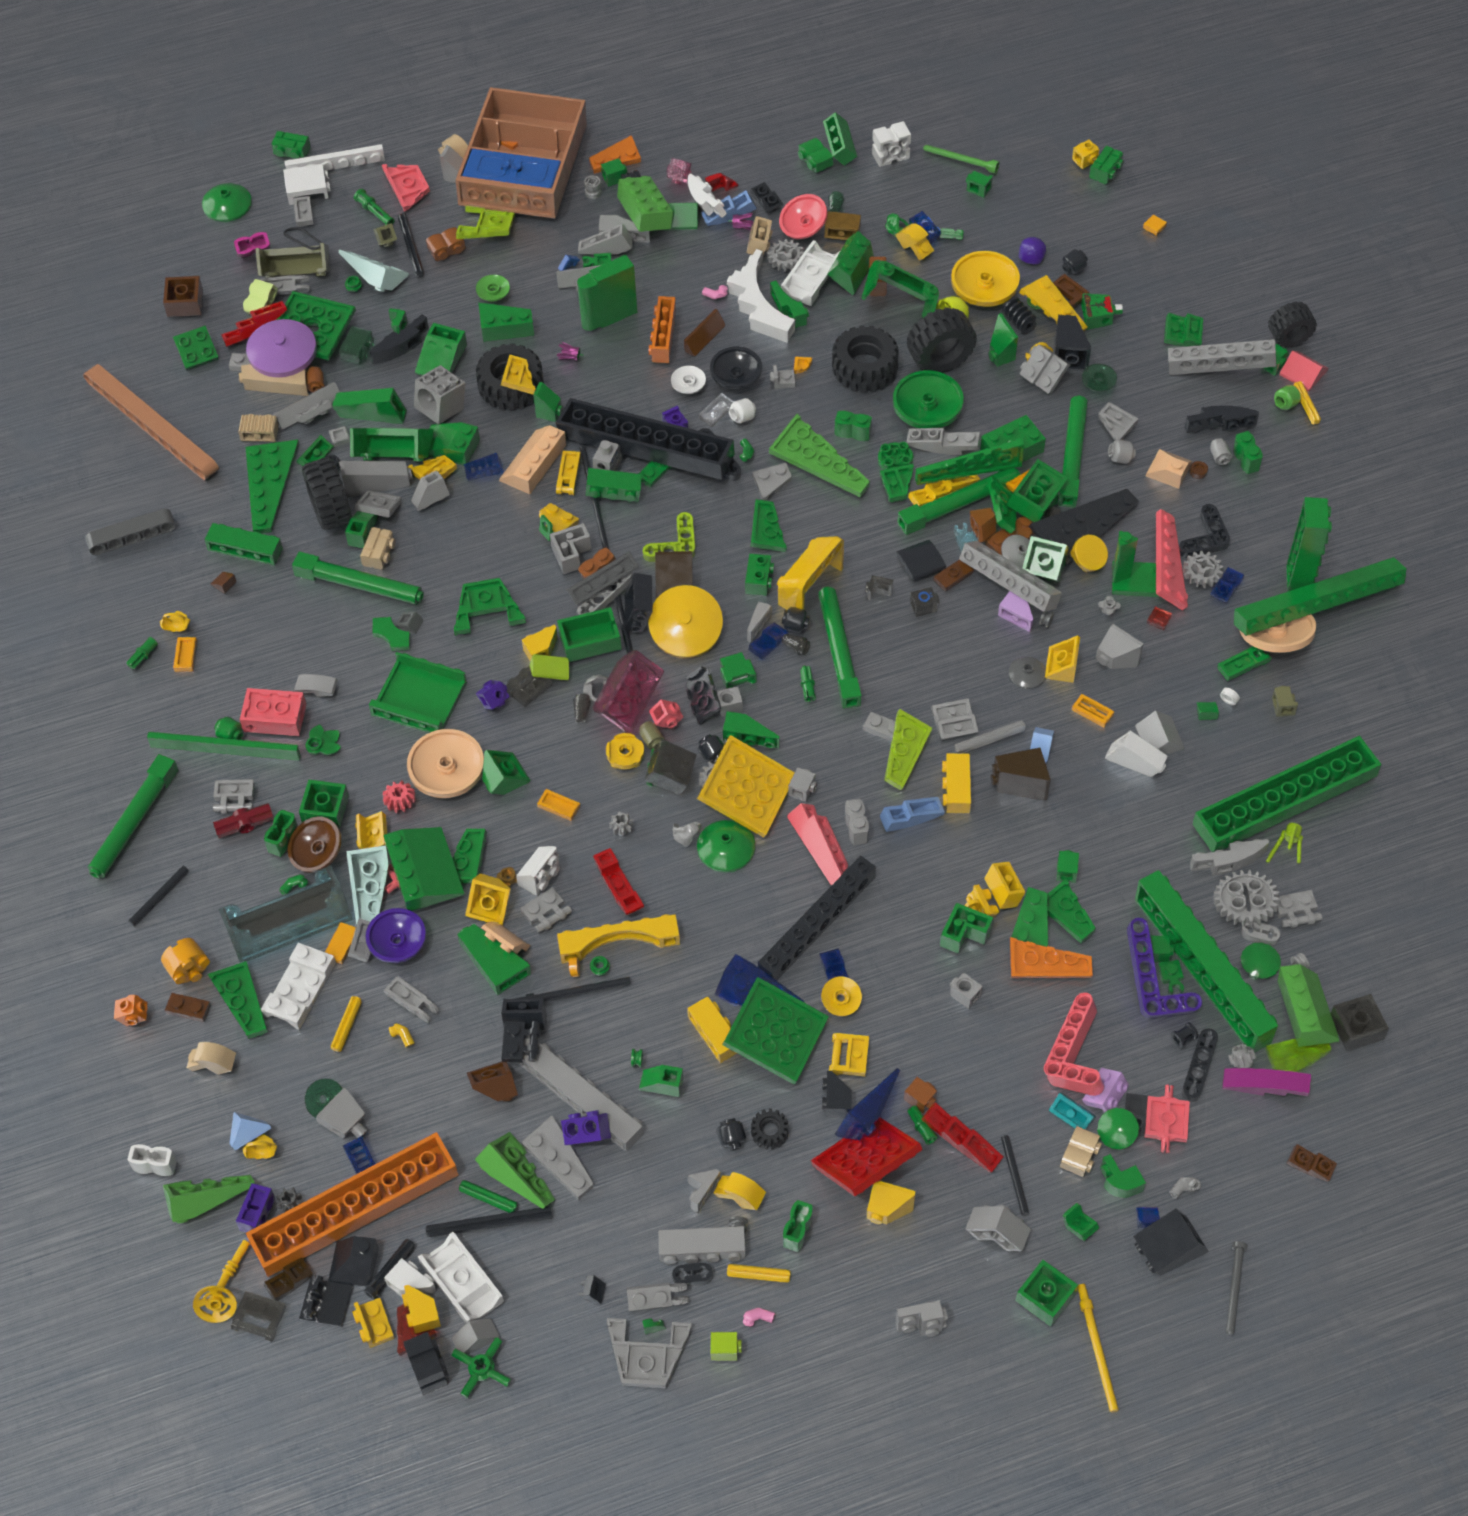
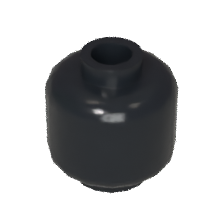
M1073 249L1063 257L1062 268L1066 273L1070 272L1076 275L1087 266L1088 258L1082 250Z
M789 607L788 610L784 611L781 624H784V629L800 633L803 628L807 629L810 618L806 617L807 612L805 610Z
M708 734L698 742V752L706 762H715V759L718 758L724 747L723 742L717 735Z
M735 1118L720 1122V1126L716 1130L720 1145L724 1148L729 1147L730 1151L741 1148V1143L746 1141L742 1122L736 1121Z

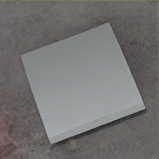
M969 698L931 706L941 740L979 732L975 716L972 714Z

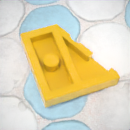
M509 354L501 386L534 395L535 386L532 384V376L528 370L527 359Z
M549 503L539 511V517L544 515L552 523V530L554 532L579 524V518L552 503Z

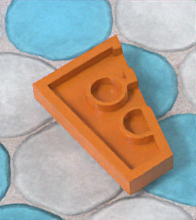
M631 135L589 157V163L595 174L601 172V164L619 158L622 164L628 166L640 163L641 157Z

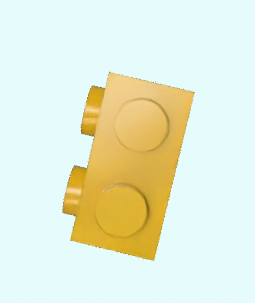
M1010 862L993 863L984 879L999 908L1018 907L1026 892Z

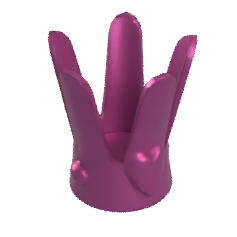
M753 213L733 214V220H728V222L733 223V228L751 230L748 227H751V224L754 222L744 219L750 218Z
M564 342L559 344L563 349L561 350L562 353L557 354L560 357L558 359H574L578 361L580 355L584 356V354H580V347H573Z

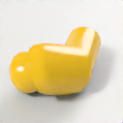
M399 1023L389 1027L390 1035L392 1037L399 1035L405 1047L415 1044L407 1027Z

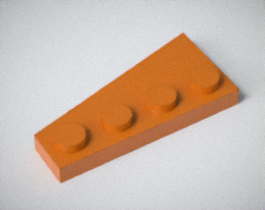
M1010 937L1011 978H1092L1093 976L1092 956L1062 951L1054 947H1045L1033 942H1024Z

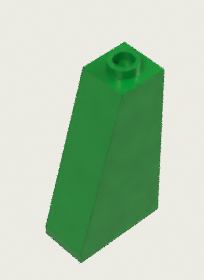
M394 388L336 393L333 401V409L340 418L404 424L407 409Z
M473 924L469 927H464L457 934L459 944L497 996L531 975L528 962L512 951L508 953L500 947L501 943L495 940L492 942L484 936L486 932L477 925Z

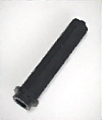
M405 1239L371 1283L365 1285L364 1293L368 1297L374 1299L380 1295L379 1291L386 1284L384 1277L401 1258L405 1260L414 1249L415 1244L412 1241Z

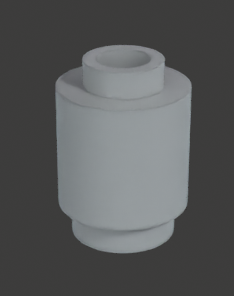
M1222 438L1211 442L1210 450L1215 463L1227 465L1233 458L1227 442Z

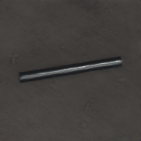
M183 865L128 922L134 926L189 870Z
M1004 1135L1001 1137L1020 1213L1021 1216H1026L1029 1214L1011 1142L1009 1136Z

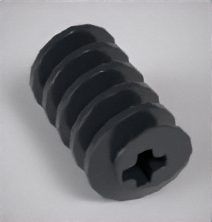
M1019 297L1012 298L1002 307L1004 315L1012 321L1013 325L1022 334H1028L1035 329L1036 316L1032 314L1031 310H1028V307L1020 301Z

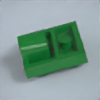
M206 325L173 337L186 370L219 359Z

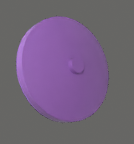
M289 319L275 320L260 326L252 333L246 346L251 366L259 373L269 377H288L301 372L311 364L317 351L313 332L303 323Z

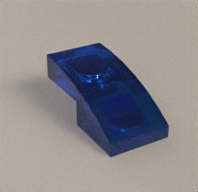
M774 622L762 631V635L749 644L748 650L760 659H763L786 638L788 631Z

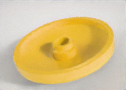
M977 251L963 256L956 262L951 274V284L954 292L967 303L982 307L997 306L1007 302L1016 294L1020 282L1019 270L1015 263L1008 257L992 251Z
M690 585L676 586L663 592L653 603L652 613L648 620L649 631L655 644L666 654L682 659L695 658L708 652L719 640L723 628L722 611L718 602L707 591Z

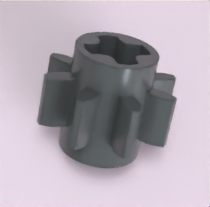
M294 1187L291 1190L283 1188V1192L280 1195H276L278 1201H280L276 1205L278 1209L283 1208V1212H286L301 1204L299 1200L302 1199L301 1193L296 1194Z

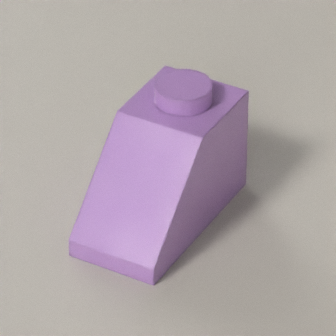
M1009 591L999 604L998 616L1030 632L1033 625V616L1028 602Z

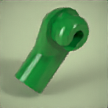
M745 438L740 441L743 453L739 457L743 462H747L755 453L754 448Z
M301 874L288 878L279 888V892L286 896L296 885L304 888L308 884V880Z

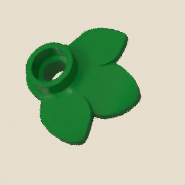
M320 724L310 730V738H308L305 744L308 753L331 755L341 749L340 745L337 744L340 736L339 730L324 731Z

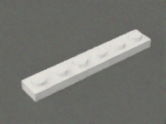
M382 144L284 162L286 169L323 164L324 170L328 171L385 161Z

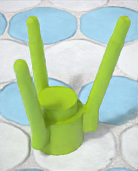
M1289 823L1286 830H1282L1281 836L1266 859L1267 863L1270 862L1284 838L1289 842L1288 849H1291L1293 843L1297 842V863H1301L1303 836L1301 835L1302 827L1299 824Z

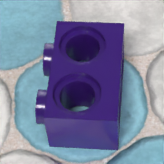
M599 1110L586 1112L587 1116L582 1117L581 1113L569 1114V1119L561 1120L564 1144L572 1145L611 1138L607 1113L599 1114ZM593 1122L596 1124V1130L593 1127ZM575 1124L578 1127V1132L575 1130Z
M251 1183L236 1219L240 1231L246 1233L266 1222L276 1199L271 1188Z

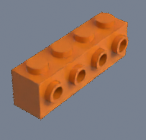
M658 296V303L654 306V316L656 317L652 321L654 332L651 331L650 341L652 345H649V355H652V362L669 363L676 317V297Z

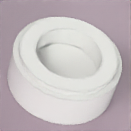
M1227 687L1220 693L1221 699L1229 705H1236L1240 699L1237 692Z

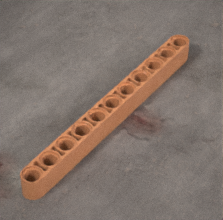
M96 364L83 374L90 386L201 479L206 480L219 470L217 463L208 454L102 366Z

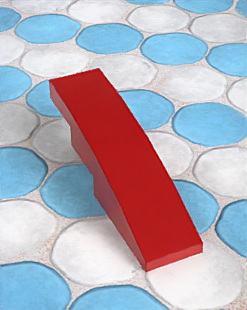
M283 301L250 311L252 318L236 322V330L221 334L226 347L250 337L260 326L275 321L287 310Z
M937 1103L932 1104L921 1119L954 1148L990 1173L993 1172L1004 1157L976 1130L969 1129L956 1116L951 1117Z

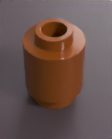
M319 367L309 368L306 373L307 389L313 393L325 387L324 373Z

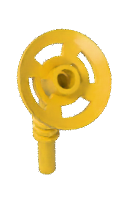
M246 1240L242 1241L231 1261H227V1264L224 1266L226 1269L222 1270L223 1274L217 1286L205 1287L195 1295L193 1309L202 1320L219 1323L228 1320L234 1315L237 1308V1300L234 1294L225 1287L230 1277L234 1276L233 1273H236V1269L239 1268V1262L250 1246V1243ZM205 1292H207V1293L203 1296V1299H200L201 1295L204 1294ZM222 1293H226L229 1298H226ZM205 1305L209 1310L213 1311V1314L204 1312L201 1307ZM228 1305L231 1306L227 1312L223 1314L220 1313L224 1311Z

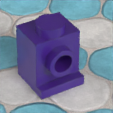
M678 406L662 412L663 422L688 428V421L680 412Z

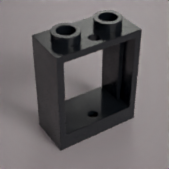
M634 573L624 594L625 630L643 633L652 613V575Z

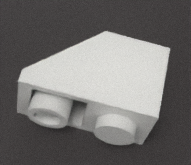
M402 1258L384 1277L387 1286L401 1297L402 1294H405V1285H410L426 1295H432L436 1292L435 1281L428 1274L422 1275L418 1272V1267L413 1262H406Z

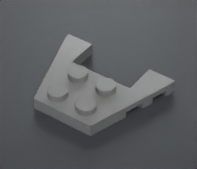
M607 1318V1325L622 1386L666 1388L691 1332L692 1323L672 1322L670 1344L625 1341L627 1319Z

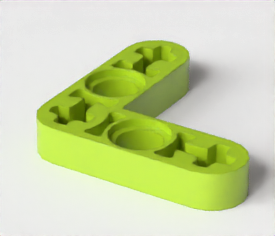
M688 512L678 514V542L646 544L642 550L643 558L648 562H655V552H659L658 550H661V552H664L666 549L685 551V545H689V551H692L693 558L695 556V539L692 515ZM683 520H687V527H683ZM684 533H689L691 535L689 538L681 537V535Z

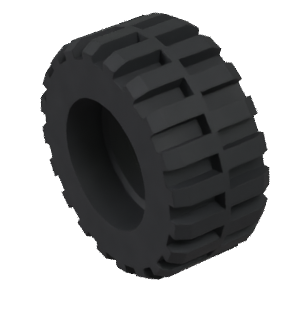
M955 308L937 309L935 312L927 313V316L924 318L921 317L919 322L912 326V330L909 331L907 337V348L916 365L922 371L931 370L943 373V371L952 370L955 366L958 367L961 365V362H965L968 359V356L973 353V348L976 346L977 335L967 316L962 311Z
M864 325L859 326V328L852 327L849 331L846 330L841 336H838L833 344V374L840 383L842 382V385L847 388L851 387V390L854 391L861 390V392H866L870 390L873 392L877 388L882 389L886 384L891 383L897 374L899 356L897 342L888 332L884 333V330L881 328L876 329L870 325L869 327ZM866 354L874 356L878 360L871 363H861L852 358Z
M510 343V345L501 344L500 347L495 346L491 348V351L483 354V357L479 359L476 365V379L480 396L483 397L486 403H490L491 406L499 407L501 410L509 409V411L514 410V408L522 409L525 405L529 406L534 400L533 394L501 386L502 381L497 379L505 372L509 354L527 359L528 370L531 372V380L535 390L539 382L544 383L542 364L537 354L529 348L526 349L523 345L516 346L513 343Z
M326 457L304 464L302 467L304 482L321 528L329 530L349 523L352 518L351 509L333 459Z

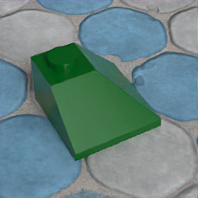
M1002 313L998 314L988 352L989 359L997 367L1016 360L1018 336Z
M486 750L484 752L482 780L491 794L505 795L531 781L513 752Z

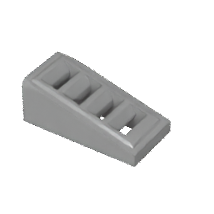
M757 603L747 629L748 642L753 641L771 617L772 606L770 604Z

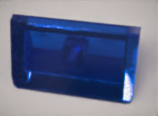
M923 211L909 218V225L918 224L929 234L926 238L930 244L940 236L941 231Z

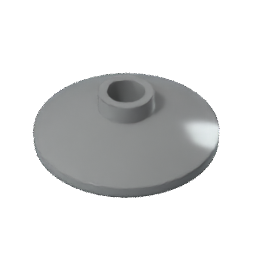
M1021 535L1007 537L1001 546L1002 556L1022 568L1030 541Z

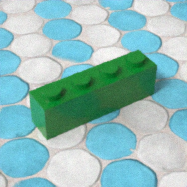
M212 523L204 539L208 551L274 566L283 550L280 538L274 535L269 536L256 531L251 532L242 528L229 527L224 524Z

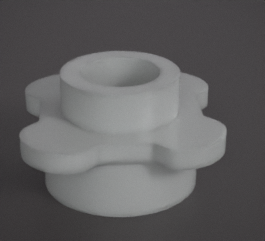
M1107 596L1104 601L1098 603V607L1101 608L1104 614L1113 615L1116 609H1120L1121 604L1116 602L1112 596Z

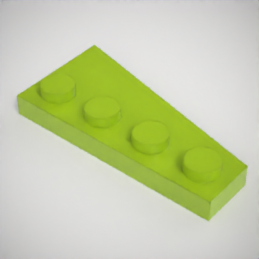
M901 709L897 711L884 779L885 782L899 790H902L932 730V727Z

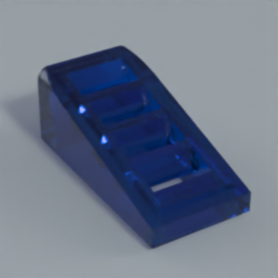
M497 452L464 464L467 480L504 473L502 462Z
M362 1136L343 1145V1150L356 1174L375 1165ZM358 1147H361L362 1150L354 1154H351L350 1151ZM363 1153L365 1154V1157L355 1161V1157ZM367 1160L369 1161V1164L361 1168L358 1167L359 1164Z

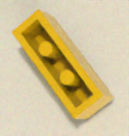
M946 753V761H942V772H946V777L942 778V789H946V794H943V805L946 806V813H970V754Z
M707 996L687 1008L688 1018L721 1064L738 1053L722 1045L731 1024L727 1017H722L719 1013L720 1008L715 1001L712 1002Z

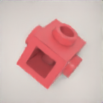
M661 699L649 710L655 725L664 728H674L683 718L680 706L676 702Z

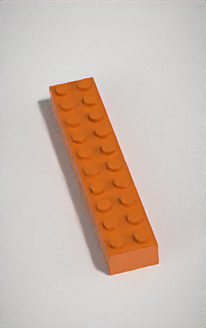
M436 1132L246 1232V1235L267 1277H270L283 1270V1267L315 1253L459 1176L458 1171Z

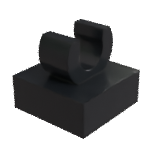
M587 1275L586 1280L581 1282L584 1290L579 1292L578 1295L583 1299H588L593 1304H601L606 1283L595 1275Z

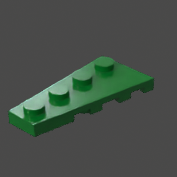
M247 961L209 973L210 980L247 1038L250 1039L268 1033Z

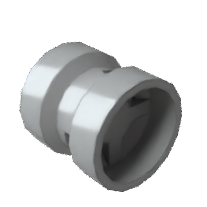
M595 175L586 177L584 180L586 197L589 199L599 198L601 196L600 178Z

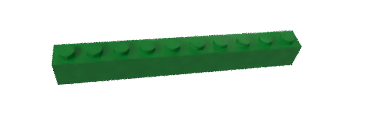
M1392 557L1236 608L1234 611V625L1247 636L1405 584L1407 568Z

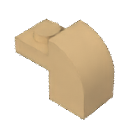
M454 134L443 141L442 147L438 149L439 153L442 154L448 145L464 158L468 145L460 136Z
M199 1042L197 1048L192 1049L189 1054L187 1069L196 1071L207 1068L218 1075L231 1072L236 1052L220 1044Z

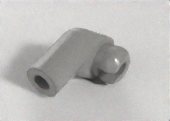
M1182 1177L1172 1187L1169 1194L1177 1199L1183 1191H1196L1200 1189L1201 1182L1193 1177Z

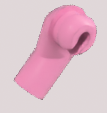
M721 285L719 290L714 291L704 287L702 295L716 300L725 297L728 294V288L725 285Z

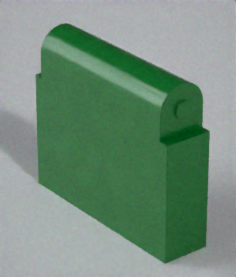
M627 255L589 270L588 274L581 276L577 280L581 326L583 329L591 331L599 327L604 328L638 313L635 269Z

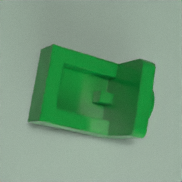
M1078 1203L1062 1215L1066 1228L1083 1241L1099 1229L1098 1223L1083 1213L1082 1207Z

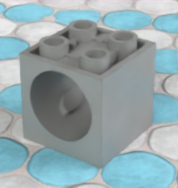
M440 365L415 380L414 407L437 424H440L463 410L466 383Z

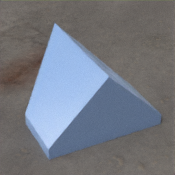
M234 1112L229 1144L234 1150H237L270 1130L271 1126L266 1121Z

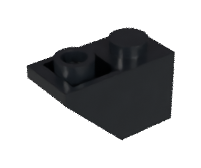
M827 1071V1078H823L822 1091L827 1092L826 1097H822V1110H826V1117L851 1118L852 1090L832 1071Z

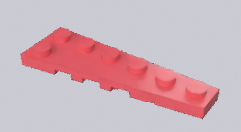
M1160 509L1156 512V594L1183 611L1188 607V595L1185 590L1175 519L1170 513Z

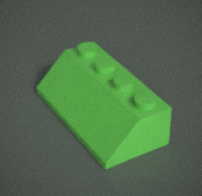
M1301 964L1281 966L1277 982L1298 1047L1339 1042L1318 974Z

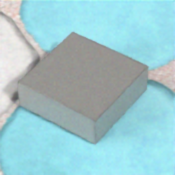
M346 426L329 430L334 447L350 443Z

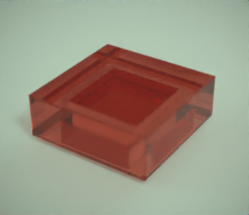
M1155 606L1147 620V624L1164 631L1172 617V613Z

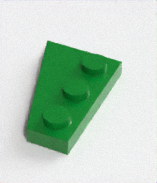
M466 829L456 847L457 850L452 859L461 883H472L473 878L480 874L487 836L486 829Z
M1066 878L1047 894L1048 915L1079 943L1082 944L1095 932L1094 924L1085 909L1081 907L1078 897L1071 890Z
M1028 887L1011 936L1012 938L1024 942H1033L1045 947L1048 946L1046 892Z

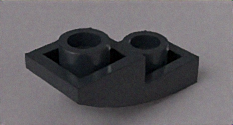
M765 182L750 190L756 201L768 212L783 205L776 192H772Z

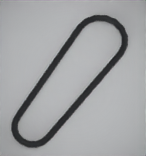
M291 227L283 232L284 236L303 245L308 249L317 250L321 248V246L310 247L286 234V232L290 230H302L304 233L309 235L318 243H322L320 240H318L316 237H314L301 227Z

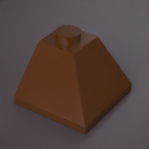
M501 1061L467 1072L472 1089L496 1101H510L514 1096L518 1095L507 1062Z

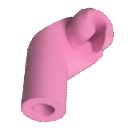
M762 1308L746 1311L743 1315V1324L752 1327L755 1321L759 1319L773 1323L775 1313Z

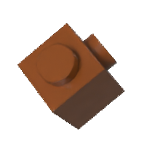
M916 1077L904 1091V1100L911 1106H917L920 1112L924 1114L932 1104L937 1103V1090L931 1083L924 1082L919 1077Z

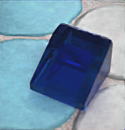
M1136 1207L1137 1228L1145 1229L1160 1219L1158 1207Z

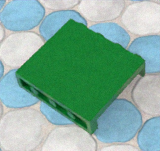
M396 652V662L377 699H371L369 703L371 715L428 733L444 729L467 684L465 672L457 668L446 667L440 663L429 662L424 658H415L407 653Z

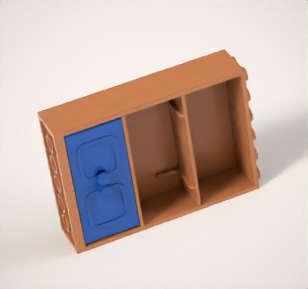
M490 87L456 177L458 205L555 219L587 126L585 100ZM500 142H518V146L511 150L501 145Z

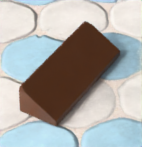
M714 309L684 339V350L686 353L695 357L725 327V322L718 309Z

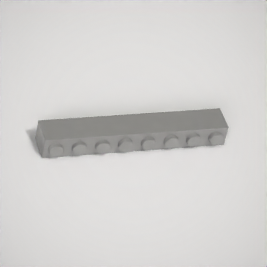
M525 1038L524 1046L530 1045V1039ZM538 1042L540 1049L536 1062L528 1061L529 1055H523V1063L518 1064L574 1110L581 1113L582 1116H587L586 1112L599 1110V1114L607 1113L611 1134L610 1139L627 1152L643 1135L642 1123L638 1118L629 1116L622 1105L613 1103L607 1093H601L597 1090L596 1085L588 1079L586 1081L581 1077V1073L576 1068H570L560 1055L555 1056L545 1043L541 1044Z

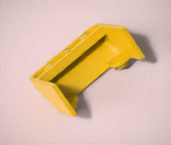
M838 536L817 537L810 541L804 553L777 582L779 606L786 610L789 607L804 610L805 593L829 565L840 571L843 570L844 540Z

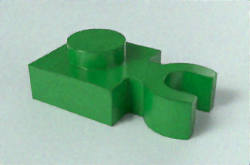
M611 253L594 254V258L583 256V268L599 266L610 262Z
M1179 960L1160 962L1158 968L1163 984L1169 983L1168 994L1173 995V988H1178L1180 994H1183L1184 985L1180 981H1183L1184 977Z

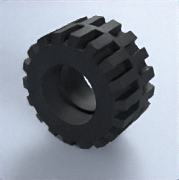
M1293 302L1281 306L1280 309L1271 315L1268 321V327L1277 344L1285 348L1295 347L1304 341L1306 342L1313 335V332L1316 331L1317 327L1312 312L1307 304L1303 302Z

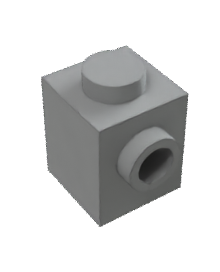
M797 767L788 785V796L806 802L810 793H814L817 787L815 773L808 769Z

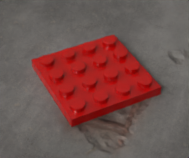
M876 1115L810 1161L815 1169L855 1197L863 1193L872 1184L879 1182L891 1171L896 1170L901 1164L915 1157L923 1149L918 1141Z

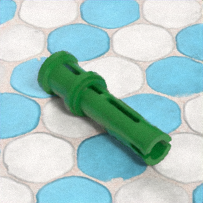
M359 189L356 191L353 199L359 202L364 210L372 212L385 225L394 224L395 219L376 204L375 198L369 196L366 190Z

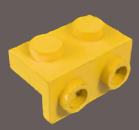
M381 811L366 818L361 814H357L355 828L357 830L356 844L358 848L365 849L385 846L383 835L387 834L386 814Z

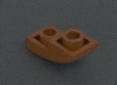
M1299 1144L1294 1146L1286 1163L1305 1174L1327 1182L1330 1181L1337 1165L1336 1162L1323 1154L1317 1153L1315 1155Z

